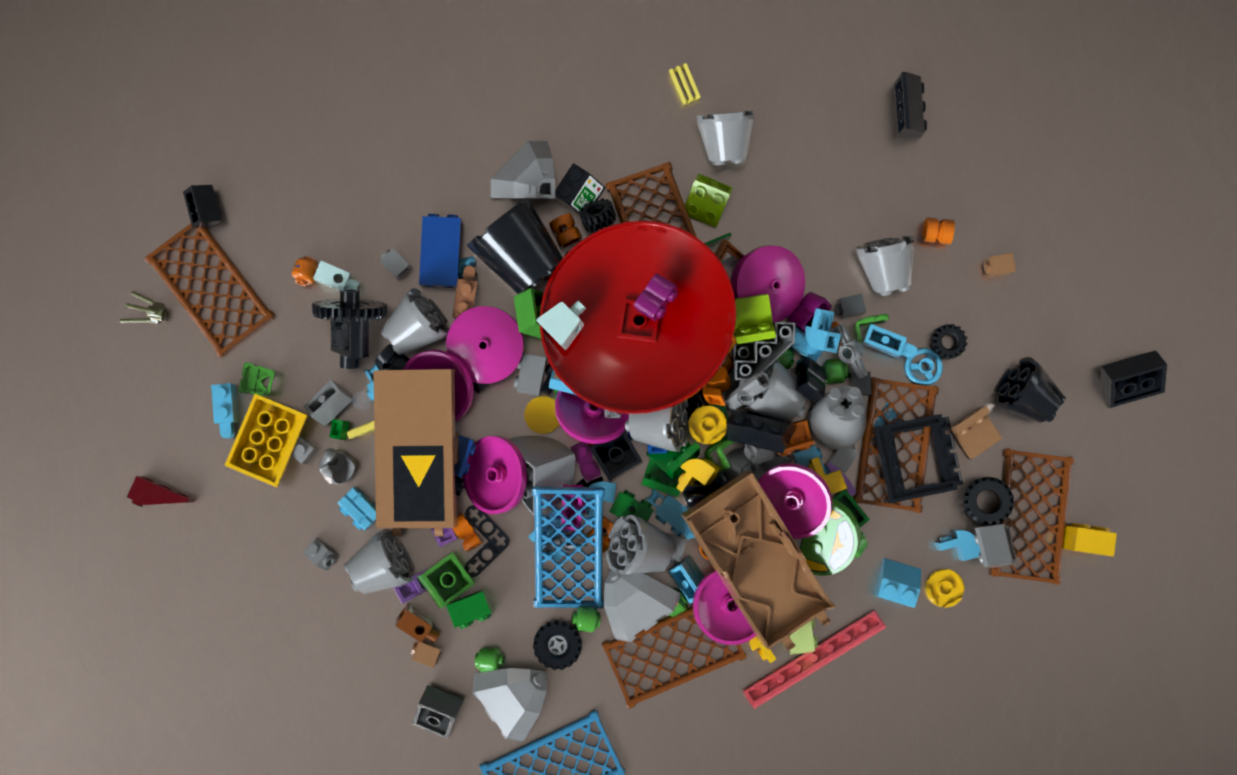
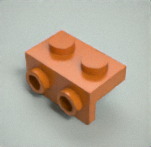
M806 419L791 423L797 425V428L783 454L775 452L776 454L787 456L792 454L794 450L804 451L810 449V446L815 444V441L811 438Z

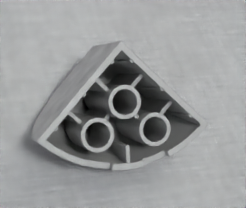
M514 437L509 440L520 450L527 470V483L522 502L535 517L532 487H563V484L571 485L574 477L576 457L565 445L548 437ZM542 494V497L550 500L556 494ZM557 497L551 503L556 506L562 499ZM550 506L543 508L542 514L546 513L552 508Z

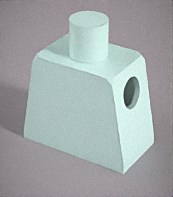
M320 261L313 277L316 282L338 291L342 289L357 290L360 282L350 278L351 274L323 261ZM340 276L343 278V281L341 283L335 282V278Z
M579 301L570 308L563 302H560L537 318L536 321L566 350L584 326V323L578 316L586 308Z

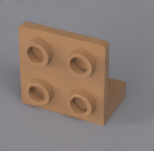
M987 406L977 408L951 426L952 430L950 431L970 459L975 458L1002 439V436L987 416L990 413Z

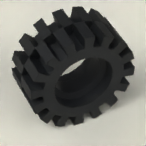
M601 198L600 201L595 199V202L590 201L589 204H585L584 208H581V211H579L585 229L589 231L593 229L598 231L599 228L609 227V224H613L614 220H616V213L609 199Z
M945 324L936 329L934 334L931 335V349L942 359L956 358L966 350L965 346L968 345V342H966L968 338L964 335L966 332L961 330L960 326L956 327L955 324ZM947 334L952 335L956 340V344L952 349H947L942 344V338Z

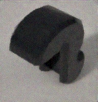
M719 470L714 485H688L682 493L688 507L691 508L730 481L726 473Z

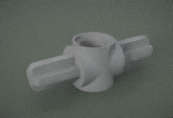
M844 324L836 326L834 328L835 332L841 334V345L838 352L840 359L847 364L851 363L857 378L865 377L868 373L861 360L863 357L862 344L855 339H851Z

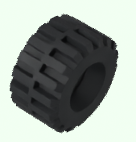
M983 477L973 481L967 487L964 493L963 504L965 511L971 519L979 524L992 526L1000 524L1011 515L1014 507V495L1004 481L995 477ZM983 490L995 491L1000 497L999 508L991 513L980 510L977 505V497Z

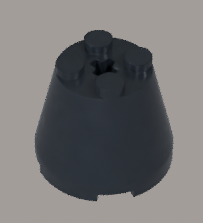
M1031 357L1020 359L1019 364L1012 370L1008 368L994 390L997 394L994 403L998 407L1038 423L1054 420L1057 410L1066 400V397L1043 367Z

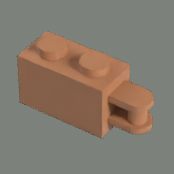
M466 266L463 271V278L457 281L452 315L454 319L463 312L476 307L479 284L475 281L476 270L472 266Z

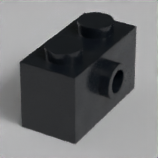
M191 185L183 191L192 228L213 227L222 221L213 185Z

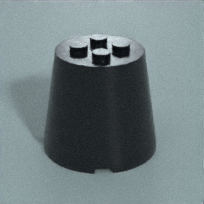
M529 198L524 199L523 203L520 202L484 229L486 233L482 236L477 235L467 244L468 248L517 294H520L526 288H534L542 281L540 277L542 276L545 279L553 273L556 268L555 265L563 259Z

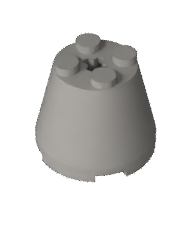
M745 111V115L744 112L708 114L707 119H705V115L696 116L708 159L713 165H725L726 161L729 160L734 164L745 163V159L748 158L753 130L754 111Z
M902 236L903 239L900 240L899 238L892 237L864 243V248H861V246L856 247L857 256L874 292L885 296L892 294L893 290L899 289L901 292L911 290L910 285H912L915 254L914 236Z
M412 288L404 295L381 330L383 337L390 340L394 351L399 355L402 353L409 355L447 336L449 328L445 325L447 319L439 307L431 299L428 300L420 295L421 291Z
M776 360L764 371L771 380L770 386L755 397L753 404L743 405V409L767 418L791 423L796 416H802L805 411L803 405L808 398L796 390V379Z
M846 385L832 388L821 399L816 400L808 414L809 430L812 436L826 444V447L846 449L855 445L863 436L866 429V403L859 388Z
M685 400L671 408L658 412L629 414V420H626L625 429L630 432L632 439L668 451L681 452L680 448L686 446L689 438V420H687L686 408L689 406L688 401Z
M638 516L620 517L613 525L608 536L611 541L609 552L606 553L607 562L611 570L616 573L627 575L664 572L671 558H674L676 555V548L673 547L671 537Z
M388 529L375 534L344 564V568L352 580L351 586L356 592L361 591L364 594L403 586L413 580L411 572L414 571L412 560L405 546H401L393 537L392 531Z

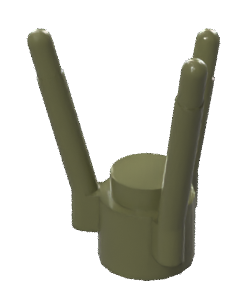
M132 291L131 294L152 304V306L149 305L146 308L126 303V307L145 311L146 315L150 318L120 319V322L158 324L159 321L162 322L165 318L166 307L163 306V303L155 302Z

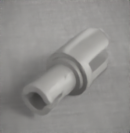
M571 530L564 533L567 536H571L576 530ZM560 534L559 538L552 540L557 545H561L566 539ZM575 535L571 540L577 543L585 540L582 535ZM550 542L543 545L547 553L556 549ZM569 542L562 547L565 552L576 548L573 545H569L571 544Z

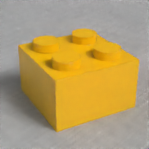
M1072 523V526H1065L1063 549L1114 557L1117 533L1110 532V528Z

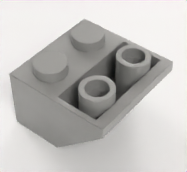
M1000 524L975 528L974 538L976 544L980 547L979 559L981 564H984V567L997 568L1018 563L1009 525Z

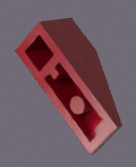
M144 476L135 477L127 495V498L132 499L131 503L140 507L153 504L190 503L195 500L188 495Z

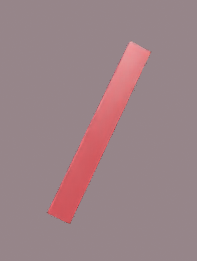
M874 610L820 643L818 647H815L814 652L802 654L743 692L755 709L882 631L886 626Z

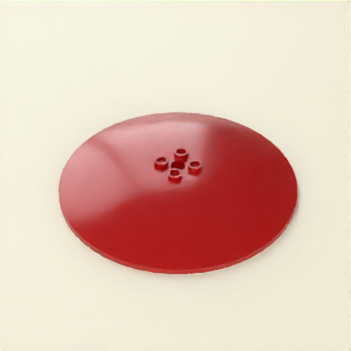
M631 221L603 228L580 241L563 257L552 273L544 291L540 309V316H542L560 302H563L570 308L577 301L586 308L578 316L584 323V326L566 350L540 325L543 348L556 375L574 394L596 407L621 414H647L662 411L682 403L695 395L715 376L722 366L731 347L736 327L734 291L729 276L717 256L707 245L689 232L669 224L654 221ZM657 273L677 286L678 296L674 302H670L666 306L667 311L663 318L655 322L637 311L634 304L645 290L649 281ZM638 316L645 318V322L642 325L635 324V319Z

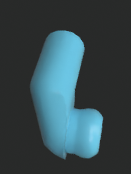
M474 256L459 259L458 279L463 277V271L466 266L476 265Z

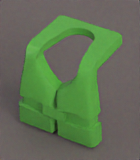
M879 314L858 320L854 325L856 340L862 343L860 326L886 323L889 320V316L887 314Z
M244 363L243 378L240 380L238 391L246 394L271 396L272 383L276 377V371L261 366L257 367L251 363ZM270 376L268 389H266L261 381Z
M723 436L720 441L711 444L704 453L705 458L715 463L710 453L717 450L721 461L720 471L729 469L731 465L723 450L734 443V441L727 440V436Z

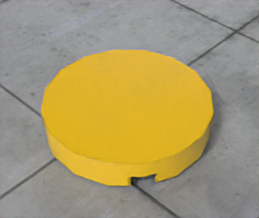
M539 396L527 404L524 411V419L527 426L533 432L549 434L560 426L555 414L554 399L547 396Z
M702 406L691 414L688 421V429L691 436L697 442L714 444L725 435L727 419L719 408Z
M950 569L935 570L928 576L925 582V592L928 599L939 607L948 608L955 606L963 597L965 589L963 579L958 573Z

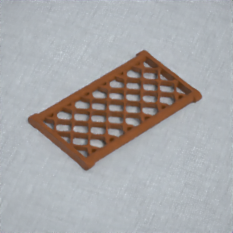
M671 162L607 182L605 184L606 188L611 193L621 223L629 222L627 217L632 212L641 215L639 221L646 217L654 222L665 223L657 219L660 213L664 211L671 214V217L665 224L670 225L673 217H681L683 224L679 228L697 238L672 173L673 167ZM664 171V174L661 178H657L652 175ZM646 177L643 184L635 182V180ZM652 178L658 181L655 189L645 186L648 179ZM628 183L625 190L617 189V186ZM634 184L641 188L637 195L627 192L630 185ZM660 184H669L671 190L667 194L658 192ZM643 190L653 193L650 200L647 201L639 197ZM655 195L665 198L661 206L651 202ZM625 196L635 199L630 207L623 206L621 200ZM667 200L676 202L677 207L673 211L664 208ZM637 201L647 204L643 212L634 209ZM649 206L659 209L655 217L645 214Z
M190 223L144 259L149 265L153 266L215 348V353L220 358L266 322L273 319L275 315L271 310L267 309L206 227L197 228L198 230L194 237L186 236L187 233L194 229ZM186 238L195 240L192 250L183 248ZM179 239H181V245L179 248L170 247ZM199 240H206L209 246L205 252L197 251ZM166 250L165 259L157 260L156 257ZM170 250L179 251L178 261L168 260ZM183 252L193 253L191 263L181 261ZM197 253L206 254L204 265L195 264ZM217 254L220 258L218 266H209V256ZM168 263L177 264L175 275H168L165 271ZM181 265L191 266L189 276H180ZM195 266L204 268L202 278L193 277ZM208 268L217 269L215 280L206 278ZM228 269L232 274L230 280L220 281V271ZM179 278H187L189 280L186 290H180L176 284ZM192 280L202 281L200 291L191 290ZM206 281L215 282L213 293L204 292ZM219 283L229 285L226 295L217 293ZM239 284L243 289L241 295L231 296L232 285ZM191 293L200 294L197 305H191L187 300ZM205 294L213 295L212 306L202 305ZM218 296L227 298L225 308L215 306ZM231 298L240 299L239 309H229V300ZM243 300H252L255 304L252 311L242 310ZM202 308L211 309L210 319L202 320L199 316ZM216 309L225 311L223 321H214L213 317ZM229 311L238 312L236 323L227 322ZM242 313L251 314L249 325L240 323ZM262 314L264 318L253 325L254 316ZM213 323L223 324L220 335H214L210 330ZM227 324L236 326L234 336L225 335ZM240 326L249 327L248 330L238 336ZM224 338L234 339L225 347L221 345Z
M871 377L872 395H869L866 429L863 437L856 487L857 493L853 495V499L857 504L864 503L922 513V497L910 499L914 501L913 507L900 505L902 501L895 502V504L881 502L887 496V493L878 498L873 492V488L879 484H882L885 488L884 479H881L876 473V469L881 465L879 464L872 468L868 464V457L873 454L878 456L877 449L870 445L871 437H874V433L872 434L874 418L881 416L885 420L886 425L897 419L903 422V415L908 411H911L916 419L933 416L939 387ZM879 383L891 385V388L883 392L878 386ZM897 386L910 388V391L902 395ZM892 389H895L900 396L894 403H891L886 397V394ZM916 389L929 391L928 396L921 398ZM911 392H914L919 399L913 406H910L905 400V397ZM884 397L889 403V406L883 411L876 407V400ZM900 400H903L908 407L902 414H899L894 407ZM919 403L927 407L926 415L918 417L913 410ZM889 408H892L897 414V417L891 422H888L884 416V412ZM924 427L923 434L918 436L913 431H910L913 435V440L907 444L900 438V434L903 432L894 433V439L898 438L903 445L897 451V454L901 450L906 449L911 455V458L904 463L899 459L900 468H904L908 474V477L903 482L911 478L916 482V486L924 485L931 427ZM913 441L921 444L920 453L915 455L908 448V445ZM913 459L919 463L918 472L911 474L907 470L906 464ZM874 473L878 478V483L872 487L865 483L866 475ZM871 492L876 501L864 500L863 494Z
M1010 448L1005 449L1004 456H1006L1003 481L1011 490L1018 488L1022 493V497L1014 502V507L1019 511L1020 516L1014 521L1007 518L1000 524H1006L1008 521L1007 525L1009 527L1013 526L1018 532V535L1012 539L1013 543L1019 537H1022L1027 545L1021 551H1018L1014 546L1016 557H1021L1024 561V566L1016 570L1011 564L1010 567L1014 573L1001 572V567L991 568V575L993 577L1004 576L1059 585L1062 579L1060 571L1071 470L1075 458L1071 456L1060 457L1011 450ZM1014 455L1026 456L1027 458L1019 464L1014 460ZM1033 457L1043 458L1046 461L1042 465L1037 466L1033 461ZM1028 460L1035 466V470L1029 475L1022 469V465ZM1052 460L1064 461V467L1057 469ZM1047 463L1054 469V472L1048 477L1041 471V468ZM1020 469L1025 477L1017 483L1011 479L1012 471ZM1038 471L1044 479L1041 483L1035 485L1030 477ZM1055 474L1063 477L1062 486L1057 488L1050 482V478ZM1027 479L1032 484L1033 489L1025 494L1020 488V484ZM1045 482L1052 488V491L1046 496L1039 490V487ZM1036 490L1040 494L1041 500L1033 504L1028 496ZM1053 493L1060 496V505L1052 507L1047 500ZM1026 499L1030 503L1031 508L1023 513L1018 507V503ZM1043 501L1050 507V510L1044 515L1037 509V506ZM1034 509L1039 515V519L1031 523L1026 515ZM1051 512L1058 515V524L1050 526L1045 519ZM1021 518H1024L1029 524L1028 528L1023 532L1016 526V522ZM1043 520L1048 529L1044 533L1039 534L1035 529V525ZM1032 528L1037 534V538L1029 543L1024 537V533ZM1049 531L1056 534V542L1048 545L1043 539V536ZM1040 539L1046 548L1038 554L1033 548V544ZM1027 548H1031L1035 553V557L1029 562L1022 556V552ZM1047 550L1054 554V560L1049 564H1046L1041 558V555ZM1039 559L1044 567L1036 573L1030 565L1033 561ZM1028 567L1033 576L1021 575L1020 572ZM1047 569L1052 573V578L1039 577V574Z
M693 606L675 617L669 616L659 620L657 624L647 631L643 629L636 634V637L640 639L633 640L638 645L634 655L624 651L625 644L628 643L626 641L615 639L602 643V648L607 654L625 697L626 706L629 709L635 707V704L732 662L747 659L746 653H744L740 644L736 645L738 652L733 653L728 649L729 645L721 647L716 645V641L709 642L704 640V632H702L700 637L691 635L690 631L693 624H697L693 614ZM686 618L691 622L687 632L677 628L679 620ZM665 626L673 629V634L669 640L660 637V629ZM676 631L686 635L682 645L672 641ZM649 633L656 639L653 646L643 645L642 636ZM689 636L699 640L695 650L685 647ZM658 639L668 642L665 652H660L654 648ZM701 642L711 645L708 655L698 652ZM671 644L681 647L680 653L676 658L667 654ZM641 646L651 651L647 660L637 657ZM614 648L620 652L617 662H614L610 650ZM713 648L723 649L724 658L715 661L710 656ZM684 649L694 653L690 663L680 659ZM653 652L663 655L660 665L649 661ZM623 654L633 658L628 668L619 664ZM697 654L706 657V665L701 668L693 665V660ZM665 657L676 660L673 670L662 667ZM638 659L645 662L642 673L632 670L634 660ZM678 662L689 666L687 674L680 676L675 672ZM647 665H653L658 668L654 678L644 674ZM617 667L628 671L625 680L621 679ZM660 670L671 673L670 681L662 684V682L657 680ZM630 672L640 675V680L636 686L626 681ZM645 677L653 681L652 689L644 691L639 687L642 678ZM625 685L635 688V696L629 698Z

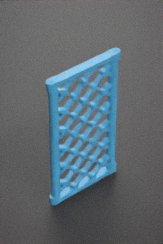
M532 487L535 515L536 598H534V607L578 608L585 606L596 609L604 608V599H602V525L605 488ZM542 494H556L550 500L542 497ZM562 494L576 495L572 497L570 500H567ZM581 494H595V497L586 500ZM557 497H560L566 503L560 509H557L551 503ZM577 497L586 503L580 509L575 508L571 504ZM547 506L556 511L550 518L542 515V509ZM567 506H570L576 512L571 518H567L561 512ZM586 507L595 509V516L586 518L581 511ZM557 515H560L566 521L561 527H557L552 522ZM576 516H581L586 521L581 527H576L571 522ZM547 524L556 529L551 536L543 533V527ZM568 524L576 530L571 536H567L562 531ZM586 525H590L595 528V534L586 536L581 530ZM558 533L566 539L561 545H557L552 540ZM576 534H580L586 539L581 545H577L571 540ZM547 542L556 547L550 554L543 551V545ZM568 542L576 548L570 554H567L562 549ZM586 543H590L595 546V552L586 554L581 548ZM558 551L566 556L560 563L552 558ZM576 552H581L586 557L580 563H577L572 558ZM547 560H551L556 565L552 571L543 569V563ZM568 560L576 566L570 572L562 567ZM586 561L595 563V569L587 572L581 565ZM557 569L562 570L566 574L561 580H557L552 575ZM577 569L585 574L579 581L571 575ZM551 578L556 582V585L548 589L543 586V580ZM567 578L576 583L571 589H567L562 584ZM587 578L594 581V587L591 589H586L581 584ZM557 587H561L566 592L561 598L552 593ZM577 587H580L585 592L580 598L572 594V591ZM550 595L555 600H543V598ZM566 596H571L575 601H562V600H563ZM586 596H590L591 598L594 599V601H582V600H583Z
M596 710L589 712L588 716L498 759L479 765L483 775H489L488 772L491 770L498 775H508L502 772L503 764L508 762L516 766L513 775H515L518 767L527 769L529 771L528 775L531 772L549 775L546 774V769L550 763L559 767L557 775H559L562 768L572 771V775L574 773L590 775L589 771L593 764L603 768L602 775H625V770L616 756ZM596 721L601 733L590 730L591 722ZM579 728L585 731L584 741L574 740L573 731ZM590 733L599 737L595 747L585 742ZM563 736L569 741L566 750L555 747L556 739ZM602 738H604L609 751L599 749L598 746ZM571 742L582 746L578 755L568 752ZM543 745L551 749L547 759L537 754L538 748ZM583 747L594 749L591 760L581 757ZM554 750L564 754L561 763L551 761L550 757ZM597 751L607 754L605 764L594 761ZM528 753L533 757L532 765L530 767L521 765L520 756ZM566 755L577 759L574 768L563 764ZM610 756H612L617 767L614 770L607 766ZM535 759L546 762L543 772L533 769ZM579 760L590 763L586 773L576 769Z

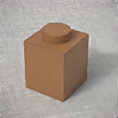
M1013 252L992 256L985 260L984 270L989 278L1016 272Z
M426 640L418 643L415 642L411 650V654H414L412 660L434 668L443 647Z

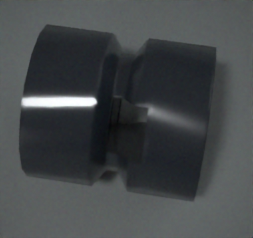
M392 344L387 345L379 354L375 363L383 370H403L410 359L404 354H397Z

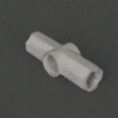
M760 372L750 379L741 380L739 387L724 398L727 410L733 412V410H738L743 405L753 404L755 397L770 386L771 380L768 378V375Z

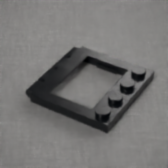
M942 414L873 427L888 503L958 490L957 486L963 485L961 471L954 472L953 470L960 467L957 452L950 453L949 451L950 449H955L953 434L945 433L947 430H952L949 416L942 418ZM930 426L942 482L916 486L913 489L905 490L893 433H905Z

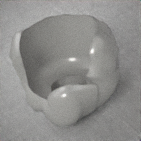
M328 448L325 450L320 461L319 472H321L328 483L342 484L352 478L357 465L355 460L342 450Z

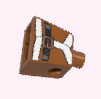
M409 603L406 604L396 618L395 626L419 642L426 638L434 643L440 633L432 628L433 621Z

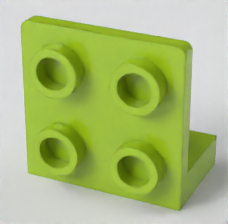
M698 173L685 203L689 217L717 227L733 187Z
M768 293L735 299V337L737 344L776 338Z

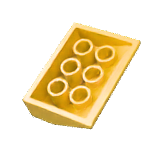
M254 394L224 466L278 488L308 415L265 396Z

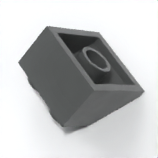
M427 685L419 701L412 725L448 739L463 699Z

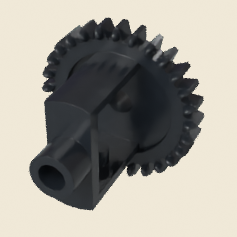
M356 289L340 290V300L326 299L312 303V314L314 317L320 319L325 317L326 320H329L331 317V351L340 354V368H359V358L369 357V319L373 321L374 318L379 320L387 316L386 303L374 300L367 301L366 299L360 300V290Z

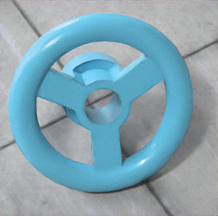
M918 348L915 356L923 353L927 354V356L920 360L918 364H911L915 356L907 358L905 362L906 374L915 384L931 385L942 374V359L932 349ZM932 358H934L937 363V371L934 376L931 373L934 369V362L932 361ZM923 363L927 364L926 370L922 368ZM911 370H919L925 374L928 380L916 378Z

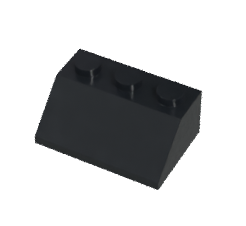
M901 72L894 82L898 138L921 137L927 130L926 119L924 120L923 114L926 110V103L922 101L924 83L921 82V76Z
M1155 350L1101 366L1100 381L1108 406L1113 408L1164 393L1167 363Z
M733 410L726 422L727 440L783 454L797 425Z

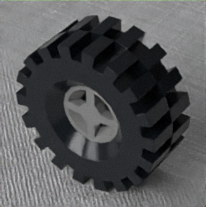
M555 619L554 621H548L540 627L533 643L534 654L540 664L543 663L544 667H550L552 670H564L578 660L582 650V637L579 634L580 632L574 627L575 625L568 623L566 620Z

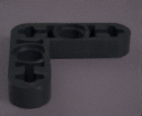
M471 505L466 509L465 516L488 540L464 567L470 577H476L509 546L510 538L487 513L479 509L477 515L480 518L484 515L486 519L482 520L478 526L476 522L479 520L476 517H470V510L478 508L475 505ZM485 522H490L493 525V530L490 533H485L482 529V525ZM496 529L499 530L497 535L500 538L505 537V546L502 544L498 546L496 544L498 540L495 537L490 539L489 536L494 534ZM483 550H491L493 556L490 560L483 559ZM478 556L479 560L482 563H484L485 566L483 567L482 564H480L476 568L478 571L477 573H470L469 564H476L478 560H476L475 558Z

